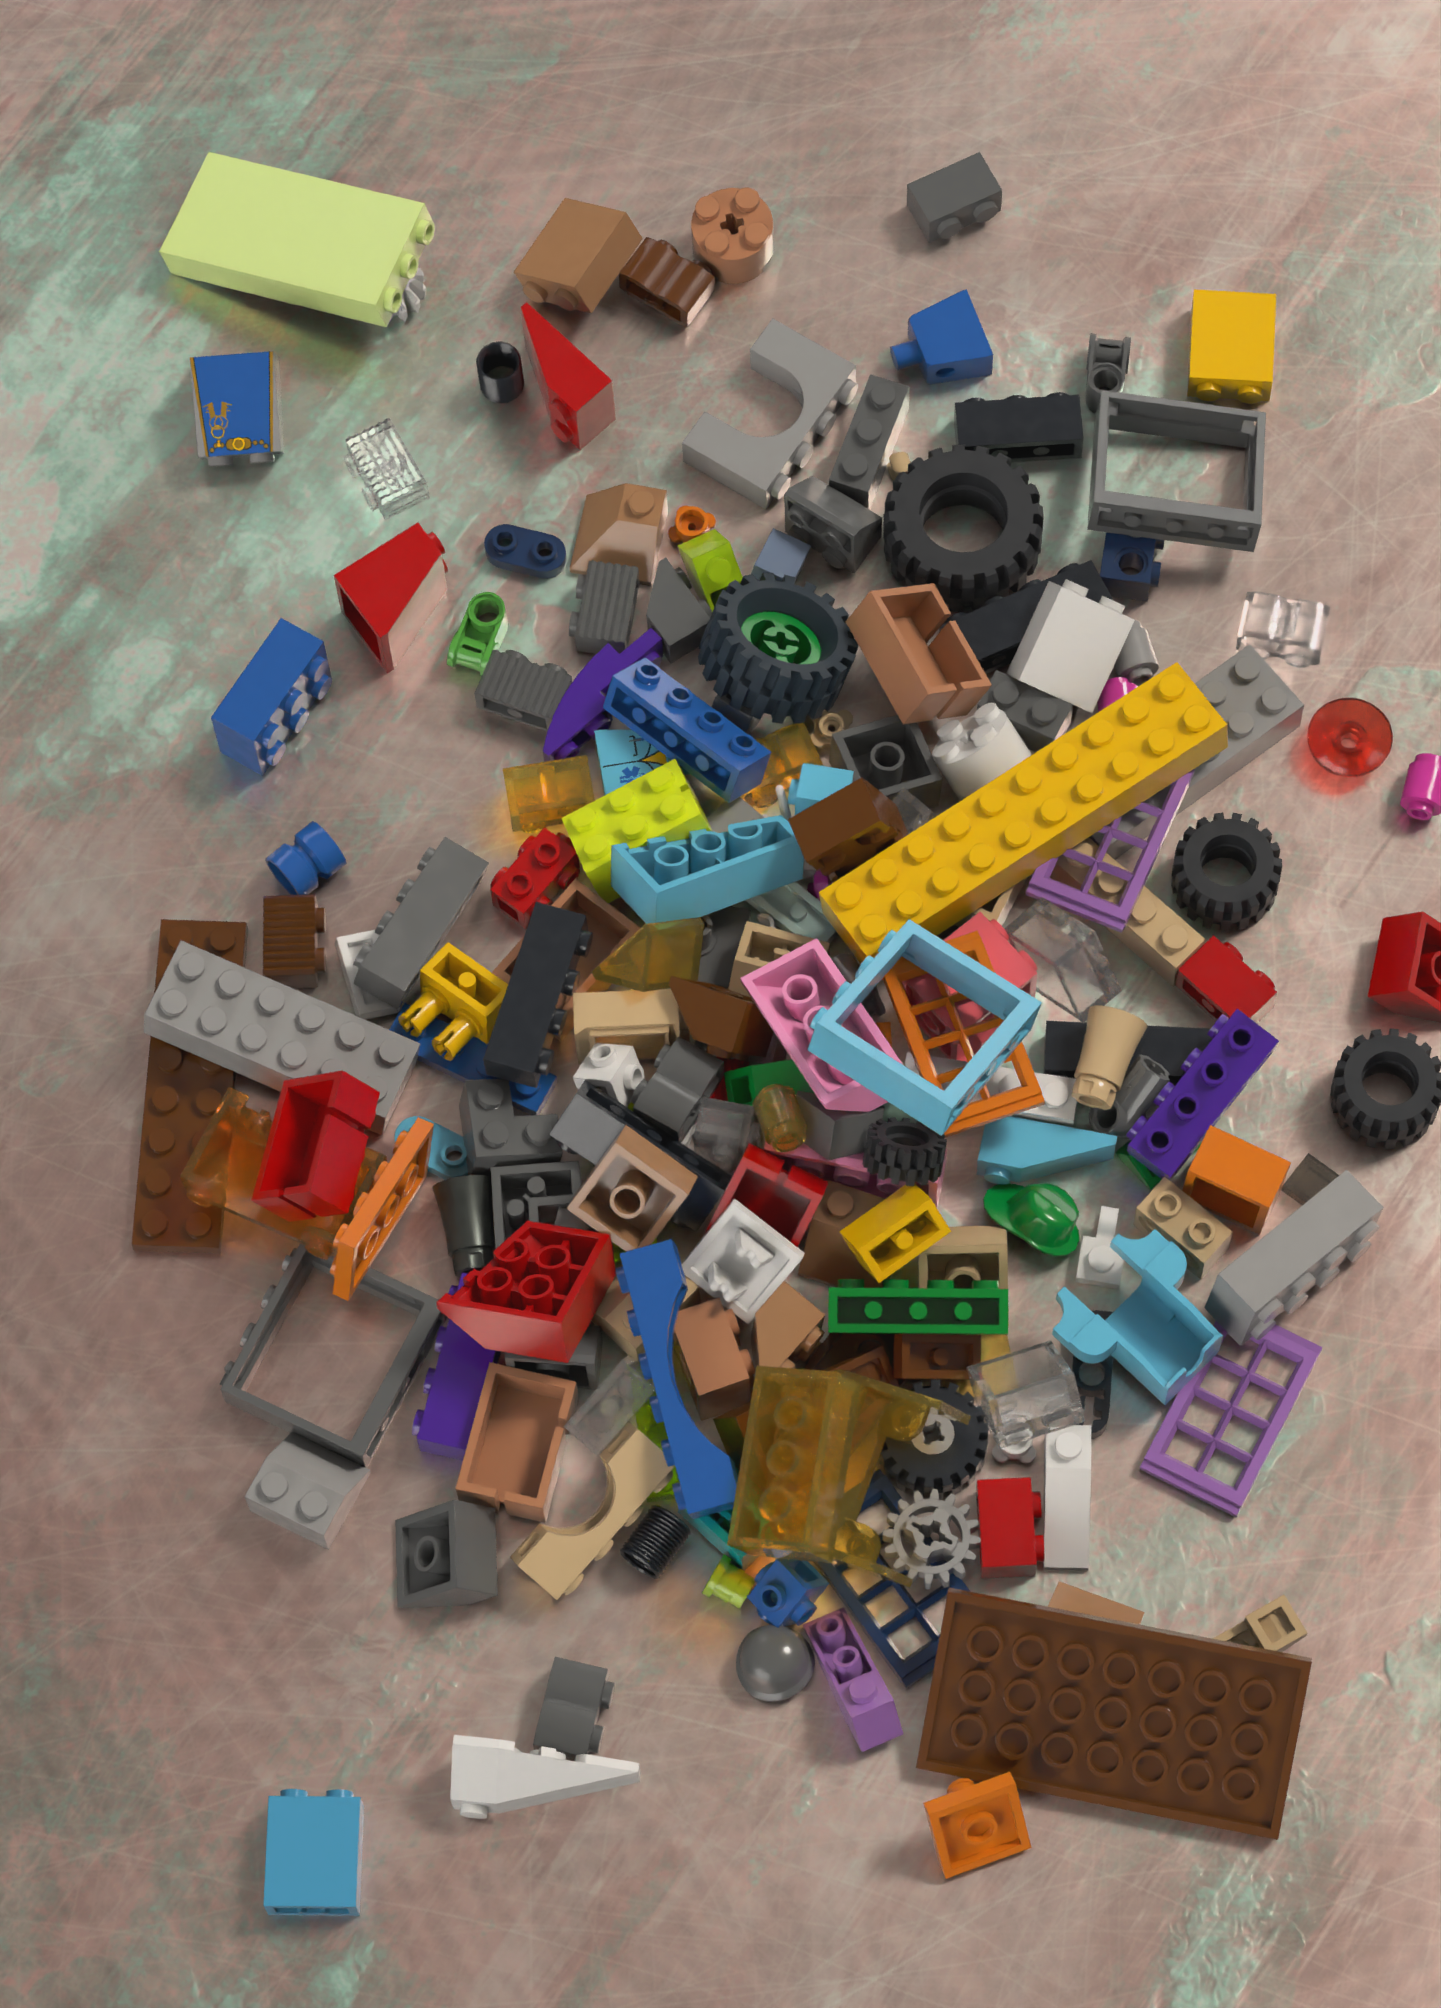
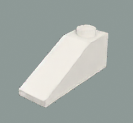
M1046 1424L1044 1437L1043 1537L1045 1560L1043 1562V1570H1089L1091 1425Z

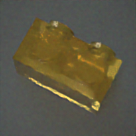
M587 755L503 768L513 832L537 833L544 827L564 824L562 821L563 817L595 801Z

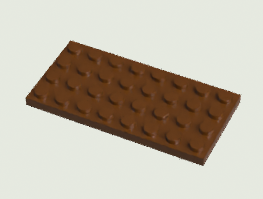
M949 1587L916 1768L978 1781H985L1010 1772L1018 1789L1278 1840L1312 1658Z

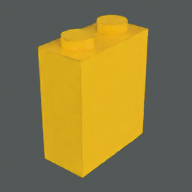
M1194 289L1191 307L1187 397H1197L1203 401H1215L1219 398L1237 399L1248 404L1270 401L1273 383L1276 294Z

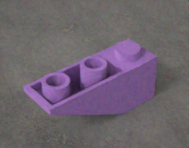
M840 1608L803 1624L804 1631L832 1693L861 1752L903 1735L894 1700L845 1608Z

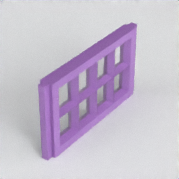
M1195 769L1170 784L1172 786L1161 809L1145 802H1141V804L1135 807L1137 810L1157 817L1147 841L1118 830L1117 827L1122 818L1121 816L1111 822L1109 826H1104L1098 831L1105 835L1095 857L1073 849H1067L1062 854L1065 857L1090 866L1080 890L1050 878L1059 858L1057 857L1050 859L1035 869L1026 890V895L1122 933L1186 794ZM1112 838L1143 849L1133 872L1102 861ZM1098 870L1128 881L1118 905L1088 893Z
M1215 1321L1213 1326L1223 1335V1343L1228 1332ZM1276 1324L1260 1340H1256L1253 1336L1249 1339L1259 1344L1247 1369L1216 1354L1178 1392L1144 1457L1140 1470L1237 1517L1323 1348ZM1267 1349L1297 1363L1285 1387L1255 1373ZM1212 1363L1242 1377L1230 1402L1200 1387ZM1250 1382L1280 1396L1268 1421L1238 1406ZM1195 1396L1225 1410L1213 1435L1183 1421ZM1233 1415L1263 1429L1251 1454L1221 1440ZM1177 1429L1208 1444L1196 1468L1165 1454ZM1216 1448L1246 1463L1234 1487L1203 1473Z

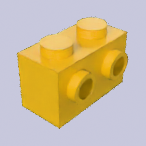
M905 1184L839 1232L859 1264L880 1283L952 1231L932 1199L916 1184L914 1186H906Z

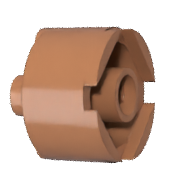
M749 187L741 189L726 188L701 197L696 202L691 220L694 259L706 264L712 271V275L717 277L719 282L726 284L745 283L758 277L763 272V268L768 261L771 260L774 251L772 214L768 205L759 197L758 192Z

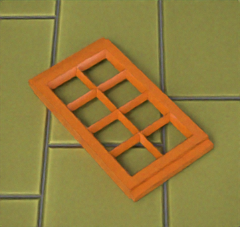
M978 930L945 941L995 973ZM901 957L883 977V981L919 1075L943 1090L941 1084L954 1080L965 1066L937 1075L928 1050L959 1040L967 1062H969L974 1053L967 1037L999 1027L1004 1020L994 1015V1018L963 1027L954 1003L967 999V997L958 991L950 994L947 984L936 977L935 979L942 997L911 1007L902 982L927 974L928 972ZM946 1006L955 1031L924 1041L915 1015ZM1022 1041L1004 1062L1012 1061L1021 1086L990 1096L985 1084L979 1091L982 1099L967 1105L944 1133L945 1138L1045 1105L1041 1088Z

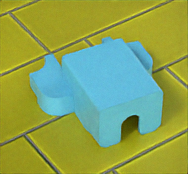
M1156 1229L1146 1237L1135 1240L1125 1238L1118 1233L1111 1240L1110 1248L1142 1276L1140 1285L1106 1320L1098 1314L1095 1315L1064 1286L1056 1296V1301L1062 1308L1063 1316L1060 1322L1053 1328L1052 1335L1075 1357L1085 1363H1099L1111 1355L1166 1405L1220 1351L1223 1335L1177 1290L1184 1280L1187 1261L1183 1251L1172 1241L1169 1242Z

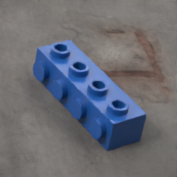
M643 658L612 676L603 708L671 760L676 759L680 767L725 801L730 803L761 784L772 752L693 694L688 688L661 670L656 664L647 658Z

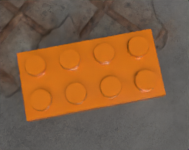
M418 1117L409 1132L403 1130L400 1133L393 1148L394 1155L389 1163L383 1161L376 1171L373 1180L374 1187L370 1193L363 1192L360 1195L353 1211L354 1218L349 1225L343 1223L340 1226L333 1242V1248L338 1250L330 1268V1274L334 1275L332 1294L349 1301L425 1181L428 1172L433 1123Z

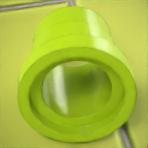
M723 1554L705 1585L702 1594L709 1598L713 1594L740 1609L755 1583V1578L730 1563L732 1558Z

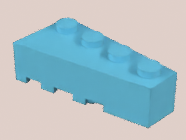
M782 815L729 824L727 832L717 833L706 831V829L689 831L688 839L666 842L664 836L647 839V846L629 849L627 843L611 845V887L655 933H659L803 879L804 856L790 823Z

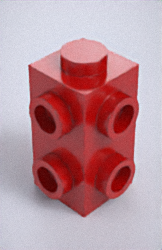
M545 827L536 837L531 835L523 842L517 853L518 858L509 868L506 866L501 868L490 884L493 906L525 930L528 927L535 903L539 902L551 906L553 904L552 899L561 889L566 890L580 874L579 857L571 839L561 832L555 835Z

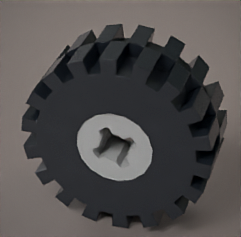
M931 1379V1386H922V1381L920 1380L912 1382V1389L907 1392L904 1387L896 1391L895 1399L893 1401L888 1399L883 1406L882 1416L879 1415L877 1421V1458L879 1465L883 1464L884 1474L889 1481L894 1478L897 1481V1488L904 1493L909 1488L914 1490V1492L919 1491L923 1497L924 1493H931L932 1489H937L939 1499H943V1492L950 1491L952 1494L961 1492V1485L966 1483L969 1486L975 1480L976 1472H981L985 1462V1455L987 1454L988 1424L984 1422V1412L981 1406L976 1407L974 1405V1397L968 1391L963 1396L959 1393V1386L951 1382L949 1387L945 1388L940 1386L941 1380ZM923 1431H933V1433L924 1434Z

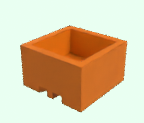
M1210 1125L1188 1169L1182 1191L1207 1211L1260 1235L1282 1190L1291 1162Z

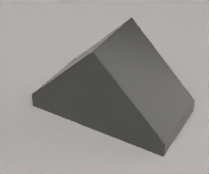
M797 1091L790 1134L827 1160L864 1153L869 1125L871 1123L876 1124V1120L883 1119L885 1106H880L870 1112L828 1110L824 1108L816 1094Z

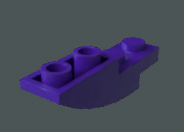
M652 628L648 629L620 654L607 643L586 664L571 683L553 715L543 747L545 769L550 773L560 765L565 767L573 762L580 753V748L589 740H595L594 731L609 730L611 727L613 715L606 711L603 705L614 674L643 658H647L659 667L662 657H664L662 638Z

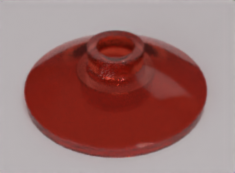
M1348 697L1332 700L1317 710L1308 727L1307 742L1313 758L1325 770L1338 776L1360 777L1377 770L1386 761L1392 748L1393 733L1389 720L1378 707L1368 701ZM1351 739L1355 742L1356 746L1354 748H1347L1341 744V741Z

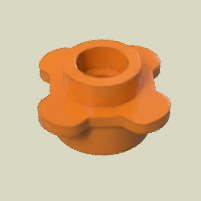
M682 506L676 512L675 525L669 528L668 536L674 543L687 542L709 532L710 529L715 527L716 519L713 514L705 513L699 507ZM690 525L696 526V529L689 530L688 527Z

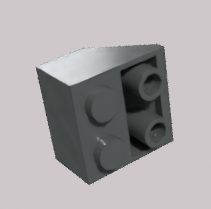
M814 476L788 488L784 494L785 532L787 535L810 545L811 548L821 553L830 565L841 569L844 567L855 573L882 537L881 516Z

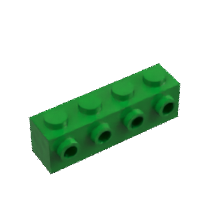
M838 1279V1287H829L828 1333L1007 1335L1008 1289H998L999 1281L972 1280V1289L954 1288V1280H927V1288H909V1280L888 1279L882 1281V1288H864V1279Z

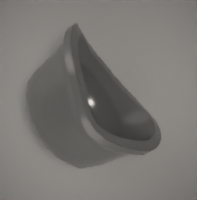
M767 1625L752 1630L741 1642L736 1658L737 1675L744 1689L751 1696L767 1702L782 1701L799 1693L810 1681L815 1668V1656L809 1642L799 1632L786 1626L777 1628L774 1625Z

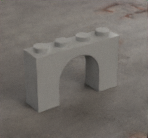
M773 318L750 348L751 369L784 387L798 399L802 406V412L797 421L790 428L777 435L755 437L744 434L709 413L704 412L682 442L683 462L764 509L769 507L774 498L781 499L790 485V476L797 466L803 468L813 453L814 447L812 445L820 435L825 437L829 433L836 420L835 413L842 404L847 406L858 390L856 365Z

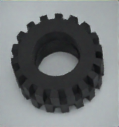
M1223 812L1215 813L1211 822L1206 817L1197 820L1196 830L1189 826L1184 832L1183 841L1179 840L1176 847L1171 874L1173 894L1177 893L1176 903L1180 909L1188 907L1187 917L1192 921H1195L1198 917L1203 919L1202 926L1208 929L1212 928V924L1221 925L1220 931H1230L1232 924H1236L1239 930L1247 928L1250 918L1255 923L1263 918L1264 910L1269 911L1271 909L1275 896H1277L1282 871L1279 845L1277 842L1271 843L1272 833L1267 828L1262 831L1258 830L1259 822L1250 818L1248 823L1241 821L1242 814L1233 813L1232 819H1224ZM1217 858H1230L1243 864L1251 877L1244 883L1236 886H1222L1211 881L1203 872L1202 867L1209 861Z
M1390 1028L1388 1035H1382L1381 1029L1372 1030L1368 1040L1363 1034L1355 1038L1353 1047L1347 1045L1342 1052L1341 1059L1337 1062L1331 1085L1330 1096H1333L1331 1107L1333 1113H1339L1338 1124L1342 1129L1350 1126V1137L1358 1141L1363 1136L1367 1138L1366 1146L1375 1148L1377 1142H1384V1149H1394L1396 1141L1399 1140L1403 1147L1412 1144L1414 1135L1421 1138L1427 1132L1429 1124H1433L1441 1103V1073H1439L1441 1062L1438 1056L1430 1058L1432 1048L1426 1042L1421 1046L1416 1044V1035L1408 1033L1406 1038L1398 1036L1399 1029ZM1373 1074H1393L1401 1078L1408 1085L1412 1097L1401 1104L1385 1105L1372 1099L1365 1091L1362 1082Z

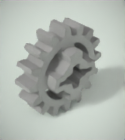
M932 1489L930 1499H923L921 1493L915 1491L913 1504L909 1505L903 1499L898 1501L900 1515L888 1513L887 1523L894 1529L883 1530L882 1540L893 1544L884 1549L885 1559L897 1558L893 1565V1572L898 1574L907 1570L908 1584L912 1585L920 1577L924 1578L925 1589L931 1588L933 1579H939L944 1588L949 1587L950 1574L953 1573L960 1579L965 1577L966 1571L962 1565L963 1563L968 1565L976 1563L977 1556L969 1549L980 1548L981 1538L970 1534L978 1530L979 1523L977 1519L966 1521L970 1513V1506L965 1504L957 1509L954 1506L955 1494L951 1493L945 1501L939 1500L937 1489ZM934 1512L932 1515L922 1518L916 1517L922 1513ZM951 1520L957 1525L961 1533L962 1542L958 1541V1537L951 1534L949 1529ZM932 1532L939 1535V1541L934 1540L930 1546L924 1544V1537L929 1538ZM901 1536L905 1537L906 1542L912 1544L914 1549L912 1558L905 1552L901 1543ZM940 1560L947 1561V1563L942 1565L929 1566L931 1563Z

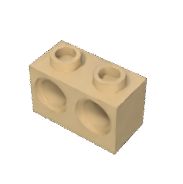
M1166 1177L1136 1207L1133 1225L1146 1236L1156 1229L1165 1239L1176 1244L1186 1257V1268L1200 1280L1230 1247L1233 1231Z

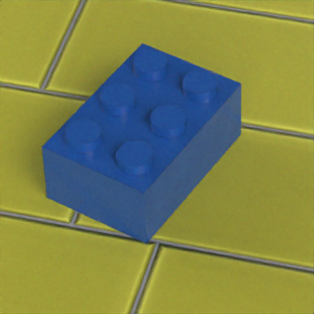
M280 618L211 716L218 746L222 754L261 776L264 775L270 765L275 766L279 763L285 753V743L293 732L298 733L301 731L308 720V710L316 699L321 700L324 698L331 687L332 678L324 641Z

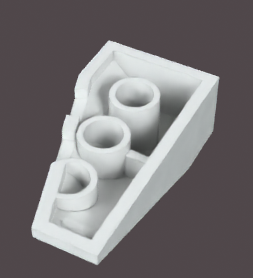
M454 1735L450 1800L453 1809L460 1810V1815L468 1818L484 1819L487 1818L488 1813H504L640 1782V1765L636 1762L589 1754L576 1755L575 1761L566 1760L565 1754L557 1752L554 1748L541 1746L539 1750H532L529 1754L514 1748L515 1742L462 1735Z

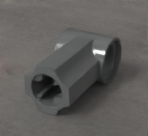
M1139 1055L1126 1072L1121 1090L1116 1092L1112 1107L1108 1110L1090 1107L1088 1117L1092 1129L1098 1133L1129 1139L1126 1135L1141 1116L1147 1119L1146 1111L1152 1105L1159 1092L1169 1082V1072L1149 1056Z

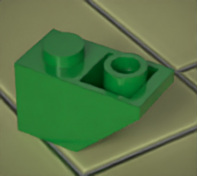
M792 1059L752 1065L724 1072L730 1115L770 1112L795 1106L797 1091L815 1094Z

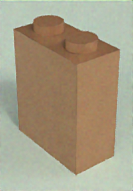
M564 198L514 270V274L522 284L524 294L532 301L556 304L568 311L576 309L592 313L643 238L626 212Z

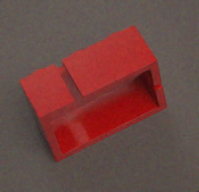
M343 1070L284 1080L251 1201L288 1222L316 1218V1215L327 1217L348 1214L354 1199V1189L361 1164L365 1157V1148L369 1137L364 1134V1130L370 1129L375 1119V1110L380 1092Z
M749 1143L704 1235L735 1198L798 1247L829 1182L795 1165H792L788 1172L782 1169L785 1160Z

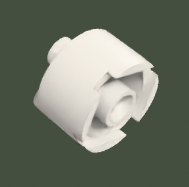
M996 703L983 705L974 715L961 722L959 720H951L944 724L937 732L940 740L932 752L937 767L959 800H963L964 797L974 793L1031 756V752L1004 711L997 707Z

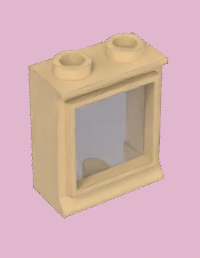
M671 989L573 993L574 1037L578 1065L586 1058L595 1043L633 1046L638 1060L656 1059L664 1045L672 1046L678 1037L690 1042L689 1028Z

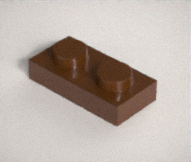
M894 1334V1378L981 1380V1335Z

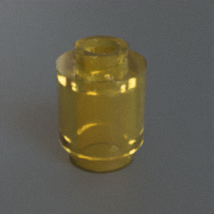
M772 1084L763 1088L755 1097L753 1108L765 1141L772 1145V1148L777 1152H789L799 1148L806 1140L807 1124L795 1091L789 1086H782L780 1084Z

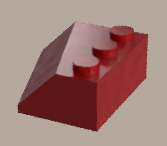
M527 1221L493 1251V1260L480 1271L473 1269L463 1278L464 1285L453 1295L444 1294L436 1302L437 1309L485 1349L568 1363L616 1276L610 1234Z

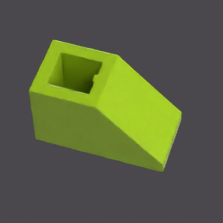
M715 529L677 546L693 588L699 599L705 600L712 612L723 590L726 591L728 584L734 580L741 583L743 578L730 542Z

